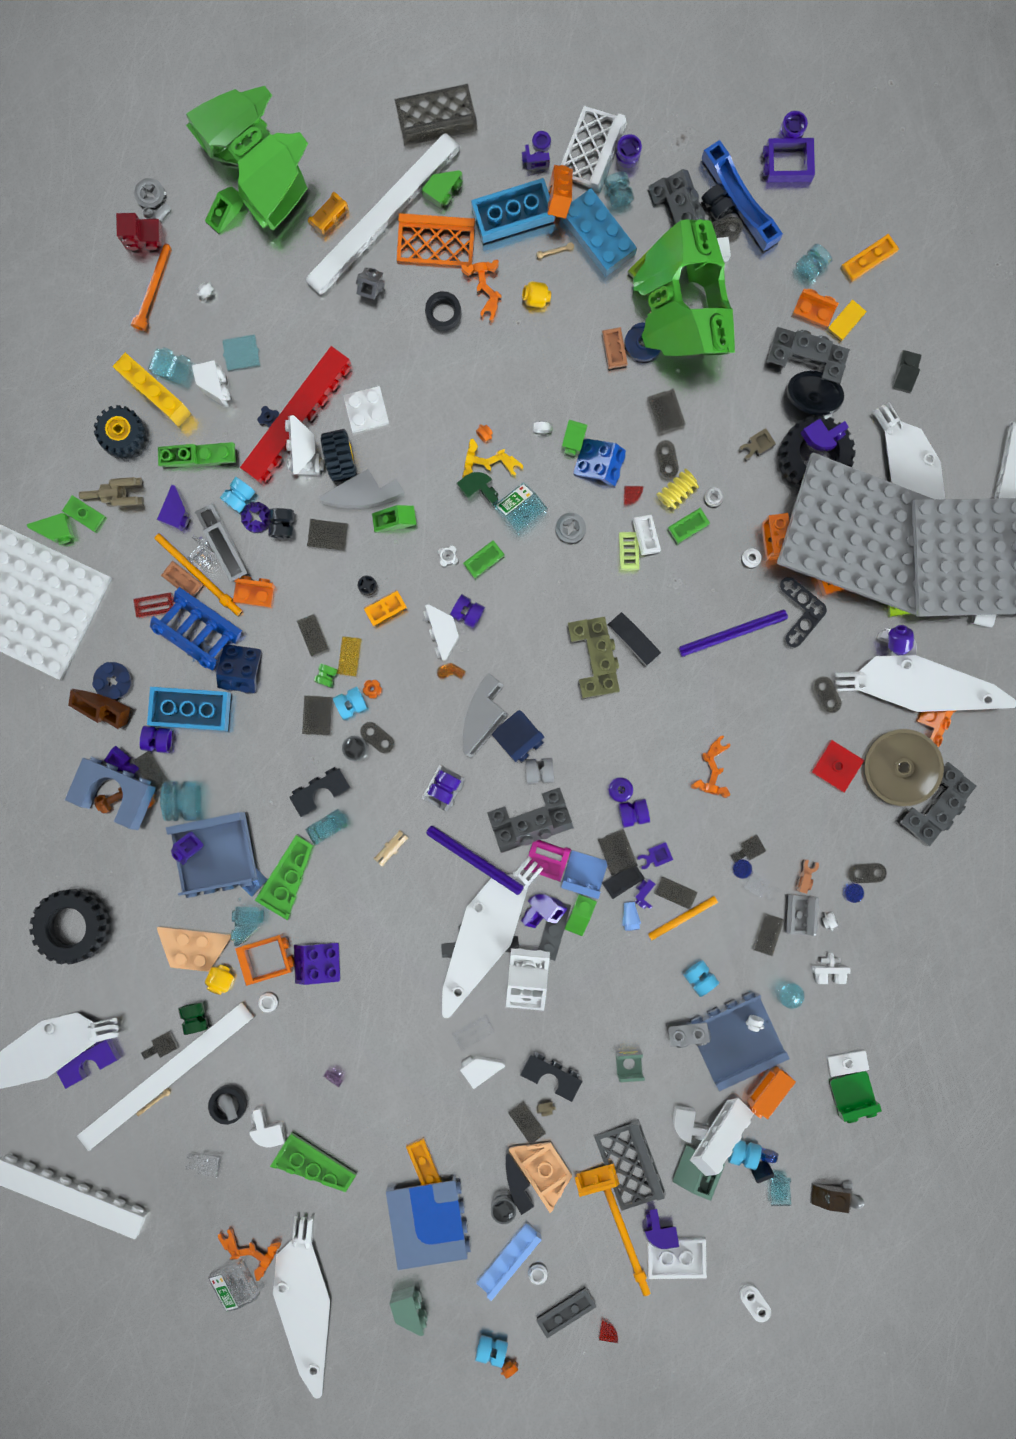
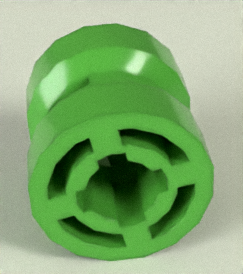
M320 663L318 667L319 673L315 676L314 682L332 688V679L336 676L338 670Z

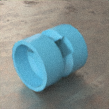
M235 477L229 485L230 490H225L220 499L240 513L246 505L245 500H250L255 491L245 482Z
M357 686L348 690L346 695L340 694L333 698L343 720L353 716L354 712L360 713L368 709ZM349 700L352 706L347 707L345 702Z
M703 960L694 964L683 974L690 984H694L693 989L699 997L706 995L720 983L713 973H709L710 969Z
M740 1140L732 1149L733 1153L728 1158V1163L738 1166L743 1163L745 1168L756 1170L761 1157V1145L752 1142L746 1144L745 1140Z
M481 1335L475 1361L484 1364L489 1361L492 1366L502 1368L508 1342L499 1339L494 1342L491 1337ZM492 1348L496 1349L495 1356L490 1355Z

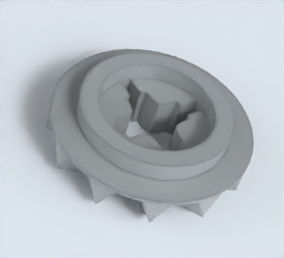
M142 179L135 186V200L143 207L155 208L158 204H161L165 197L164 188L156 179ZM145 190L149 192L153 190L154 198L147 197Z
M576 513L563 514L556 523L557 535L565 543H575L585 535L586 523ZM574 521V528L578 531H572L568 535V529L565 526H569Z

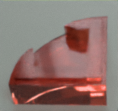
M624 486V506L636 502L642 495L644 486Z
M601 1319L598 1339L600 1341L618 1343L615 1327L609 1321Z

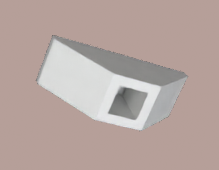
M292 415L288 416V420H285V430L289 432V439L286 440V449L290 451L287 467L291 474H298L315 455L314 434Z
M429 604L425 605L426 611H423L426 622L430 621L432 626L429 632L432 640L436 639L438 647H435L437 658H442L443 662L447 661L459 638L452 616Z

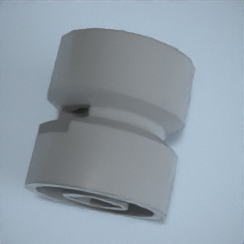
M542 758L540 761H537V759H525L527 784L538 783L539 780L543 783L554 782L552 758Z

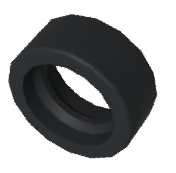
M446 291L436 292L431 295L425 305L427 321L438 330H448L458 324L461 318V306L456 296ZM440 300H447L454 307L453 317L445 322L435 319L432 314L434 304Z
M228 1085L220 1087L209 1099V1114L214 1121L220 1124L229 1125L235 1123L243 1116L247 1101L243 1092L237 1087ZM232 1094L237 1098L239 1107L236 1114L238 1118L228 1121L227 1116H223L217 1111L216 1101L221 1095Z

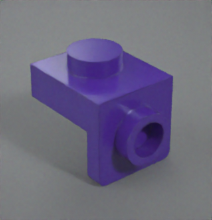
M643 879L636 888L639 891L634 896L637 898L635 903L643 909L646 907L651 909L653 907L644 900L656 885L650 879L645 881Z

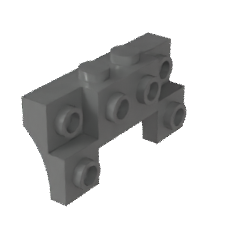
M682 169L670 177H663L648 186L654 204H660L668 200L675 223L686 219L705 220V212L698 200L699 194L694 189L688 170Z
M777 327L767 363L772 362L785 368L788 357L815 366L824 367L821 379L836 382L839 385L850 349L833 344V341H830L826 336L819 335L817 337L811 335V332L807 330L793 332Z
M946 762L942 779V783L946 787L940 791L923 814L911 807L905 818L900 821L903 826L926 846H931L942 831H947L954 823L952 820L956 815H960L965 810L966 799L977 787L949 762Z
M560 788L542 793L545 807L513 818H509L505 806L487 812L501 853L523 845H530L540 839H547L552 835L574 828Z

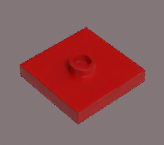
M830 740L811 773L845 793L864 760L835 741Z

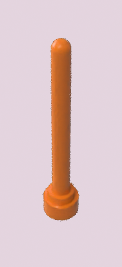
M164 244L139 314L132 319L131 326L135 329L146 330L148 324L146 322V315L170 251L169 244Z

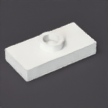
M652 514L634 517L632 521L641 555L660 552L661 548Z
M865 1050L827 1056L831 1077L869 1070Z

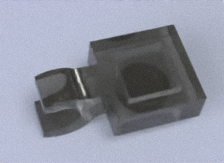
M755 834L739 843L742 849L730 856L734 862L741 860L745 856L748 860H752L766 852V849L758 835Z
M168 1031L151 1040L154 1046L144 1050L141 1054L144 1060L156 1053L161 1058L178 1049V1046L171 1032Z

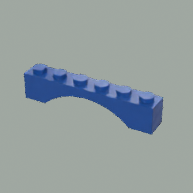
M719 140L706 148L701 159L717 183H722L727 191L726 196L731 197L735 202V210L762 250L765 251L778 243L783 233L773 218L759 206L749 193L722 142Z

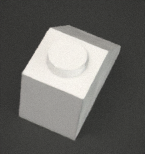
M470 1056L461 1063L463 1066L460 1068V1071L472 1088L475 1089L504 1068L505 1062L475 1056L472 1059Z

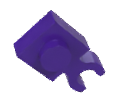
M114 746L104 759L106 763L117 766V771L119 772L125 770L134 774L139 770L135 764L128 762L130 758L117 746Z
M666 842L649 848V855L641 854L637 857V860L646 859V864L641 866V869H647L652 862L657 867L673 860Z

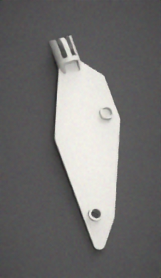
M890 402L880 406L879 409L873 410L874 415L885 432L891 483L933 499H945L941 461L922 429L902 422Z
M917 655L875 656L859 671L835 673V677H854L836 679V685L855 684V686L835 687L836 691H862L916 712L1016 707V700L996 685ZM987 696L991 697L990 702H985L984 699Z
M530 856L514 874L508 875L523 885L524 889L519 895H516L491 878L466 907L443 985L442 1016L444 1018H449L510 947L528 886L544 869L540 866L530 879L527 880V876L538 864L534 861L524 874L521 875V871L532 859ZM460 989L462 994L456 995L454 991Z
M76 1012L39 1022L0 1051V1089L46 1079L94 1043L119 1037V1033H116L118 1025H112L118 1023L117 1018L93 1022Z
M294 1216L292 1240L276 1255L273 1296L299 1375L313 1397L318 1399L322 1396L330 1298L311 1242L313 1218H309L307 1223V1217H301L299 1224V1216Z

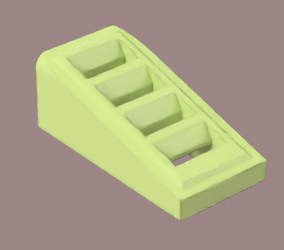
M619 532L620 571H638L640 569L639 544L636 532ZM623 538H634V541H623ZM624 545H634V549H624ZM624 553H634L635 556H624ZM624 560H635V563H624Z

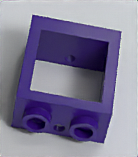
M769 138L767 144L763 146V157H766L763 175L767 176V183L812 182L815 176L814 138ZM774 148H803L804 170L774 171Z

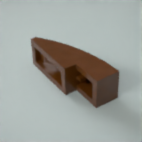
M78 689L70 690L68 706L93 721L99 723L103 720L117 729L128 723L130 707L96 693Z

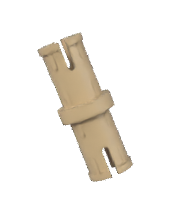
M399 830L389 843L386 842L384 844L385 847L374 857V860L376 862L379 861V864L383 867L387 860L398 852L397 849L408 837Z

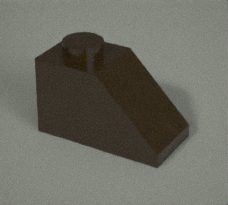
M813 1184V1205L829 1211L850 1212L852 1189Z

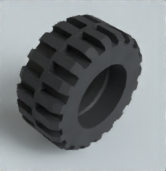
M818 415L816 418H813V416L806 417L805 420L797 422L783 438L779 449V463H782V472L788 475L786 479L789 482H795V487L800 489L807 467L800 456V447L805 441L801 435L802 430L818 419H821L827 430L830 431L841 424V422L838 424L834 423V418L824 419L822 415ZM846 430V435L838 441L835 440L837 445L832 451L834 461L852 467L854 464L853 458L856 450H853L855 443L853 439L850 440L849 438L851 435L849 430Z
M77 889L62 890L48 895L47 898H43L39 902L40 905L38 907H35L33 911L35 915L30 919V924H33V928L29 929L30 935H34L33 945L39 947L37 951L41 955L45 954L47 960L56 961V964H75L91 958L103 947L102 943L108 937L106 934V930H109V924H106L108 914L104 913L103 908L105 907L103 904L96 901L98 898L94 895L90 896L88 892L78 891ZM66 908L77 910L83 916L86 924L83 939L73 945L61 942L54 932L55 917L58 912Z

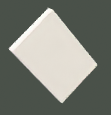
M678 1238L679 1247L671 1249H658L647 1241L648 1279L707 1278L706 1238Z

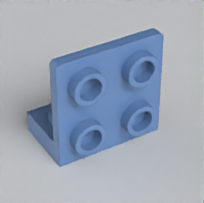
M571 851L561 888L599 899L600 888L608 861Z

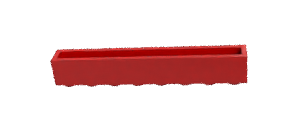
M330 346L240 466L244 473L259 484H262L263 481L266 482L270 478L271 470L274 466H279L283 460V454L287 451L286 440L289 439V432L285 430V420H288V416L294 415L304 425L308 421H312L317 414L316 410L319 406H323L327 402L328 394L331 390L334 391L338 387L342 375L346 376L350 371L351 362L349 358Z

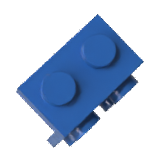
M584 439L575 465L574 474L600 479L609 486H616L617 480L620 477L622 463L625 460L626 450L617 443Z

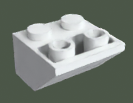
M215 360L192 365L195 382L201 392L224 407H229L228 400H231L229 390L226 389L224 384L226 376L221 365L218 366Z

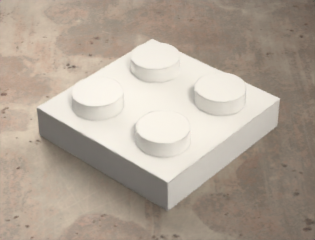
M380 386L343 395L352 433L389 424Z

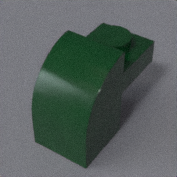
M470 473L456 483L457 488L468 501L481 492L492 507L498 503L497 496L499 494L492 486L488 487L492 483V478L485 473Z

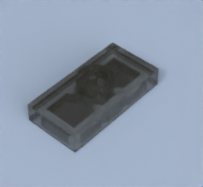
M315 614L297 621L311 657L329 650Z
M662 876L654 894L690 910L698 892Z
M765 913L753 950L773 956L784 919Z
M524 1101L508 1111V1114L530 1145L546 1134Z

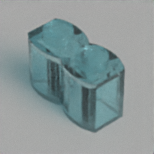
M163 347L162 349L156 348L148 370L155 375L185 387L193 364L190 362V358L184 355L175 356L173 351Z

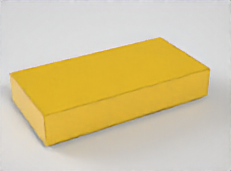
M852 299L827 330L842 341L867 311Z

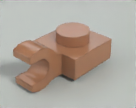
M805 859L796 891L807 894L808 890H811L813 886L811 874L818 870L819 863L815 862L814 867L810 869L808 867L809 860Z

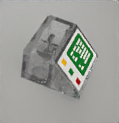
M243 1258L208 1276L225 1312L237 1310L257 1300L261 1293Z

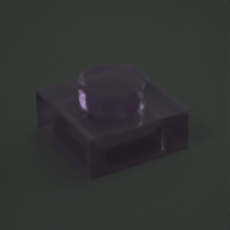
M329 1067L323 1077L337 1087H340L345 1079L342 1076L343 1073L335 1067L333 1069Z

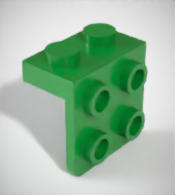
M866 1071L849 1074L830 1081L839 1117L844 1122L854 1123L859 1121L858 1118L864 1116L872 1118L877 1116L878 1112H882L880 1104L875 1100L869 1075Z

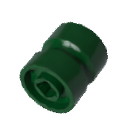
M203 1002L178 1008L180 1019L184 1020L181 1024L184 1035L209 1029L207 1018L203 1017L205 1013Z

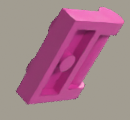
M541 840L532 843L528 855L532 859L524 870H527L536 861L538 864L533 869V873L541 866L544 869L539 875L560 882L571 848H562ZM537 847L561 855V861L535 853Z

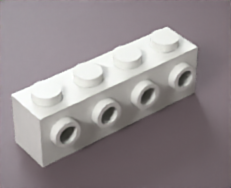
M739 1098L727 1100L690 1161L705 1176L719 1174L723 1169L726 1159L732 1155V1149L735 1144L741 1140L743 1131L750 1125L754 1113Z

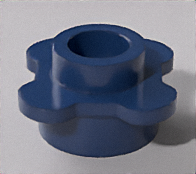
M263 406L261 408L262 413L257 418L259 424L264 423L270 428L279 416V412Z

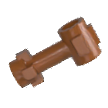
M118 788L119 792L107 798L104 795H98L94 799L97 810L101 811V813L109 812L111 810L110 804L123 798L122 788Z

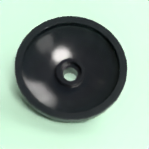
M803 371L790 379L787 394L790 401L801 411L811 415H828L836 412L842 406L844 401L842 386L836 384V382L826 379L822 380V372Z

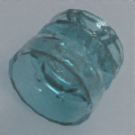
M171 781L163 782L160 807L164 821H171L172 817L174 821H179L181 812L185 821H198L200 819L201 788L199 781H184L182 789L178 781H173V784H171Z

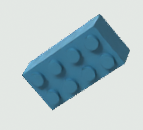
M544 178L471 200V208L482 243L555 221V216L548 215L550 196Z
M592 188L571 202L567 218H561V220L605 277L636 255L637 247Z
M150 687L147 725L228 731L231 693Z

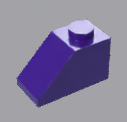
M171 485L157 520L160 523L182 531L183 527L185 528L188 525L189 513L179 489L175 485Z

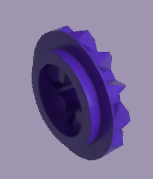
M251 502L245 506L241 513V522L244 527L251 532L264 531L271 523L269 521V508L260 502ZM250 512L255 514L260 512L259 517L262 522L252 521L253 517Z

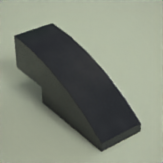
M622 612L607 624L645 666L661 654L658 648Z
M508 1149L506 1150L507 1181L514 1203L520 1214L523 1215L534 1207V1201L526 1190L530 1186V1182Z

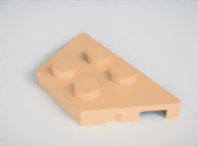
M157 927L171 968L209 972L232 938L231 934Z
M551 1142L510 1147L509 1151L549 1213H551L558 1199L563 1194L566 1185L572 1178L571 1172Z

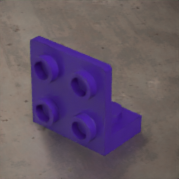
M338 943L294 945L295 984L310 985L340 981Z

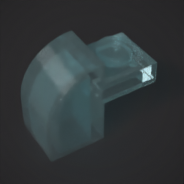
M337 809L305 830L313 844L317 845L340 832L348 825L345 816Z

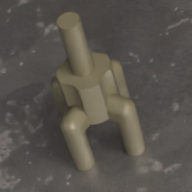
M142 478L110 479L109 484H100L99 490L79 492V498H100L102 503H111L113 506L144 504V498L126 497L125 486L142 485Z

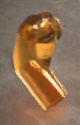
M453 663L442 665L437 670L439 678L455 675L462 679L466 673L465 670Z

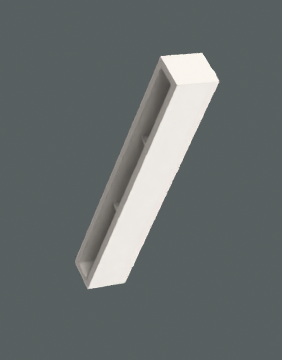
M4 1155L0 1158V1186L132 1239H136L140 1234L148 1214L143 1211L142 1207L127 1205L124 1200L107 1197L108 1194L102 1191H92L85 1184L77 1185L72 1183L70 1178L64 1176L57 1177L50 1170L35 1168L36 1165L30 1162H20L15 1156Z

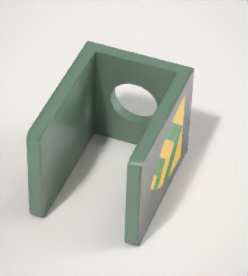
M641 1050L616 1051L617 1078L619 1082L645 1081L642 1073L641 1058H643V1053ZM625 1059L634 1060L635 1065L632 1069L624 1067L623 1062Z

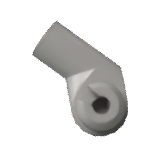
M165 202L158 210L145 207L142 215L145 219H159L161 221L171 210V207Z
M223 1095L219 1099V1105L225 1111L228 1121L238 1118L232 1097Z
M843 1182V1188L852 1189L851 1207L854 1209L862 1208L865 1204L864 1199L857 1197L853 1193V1182Z

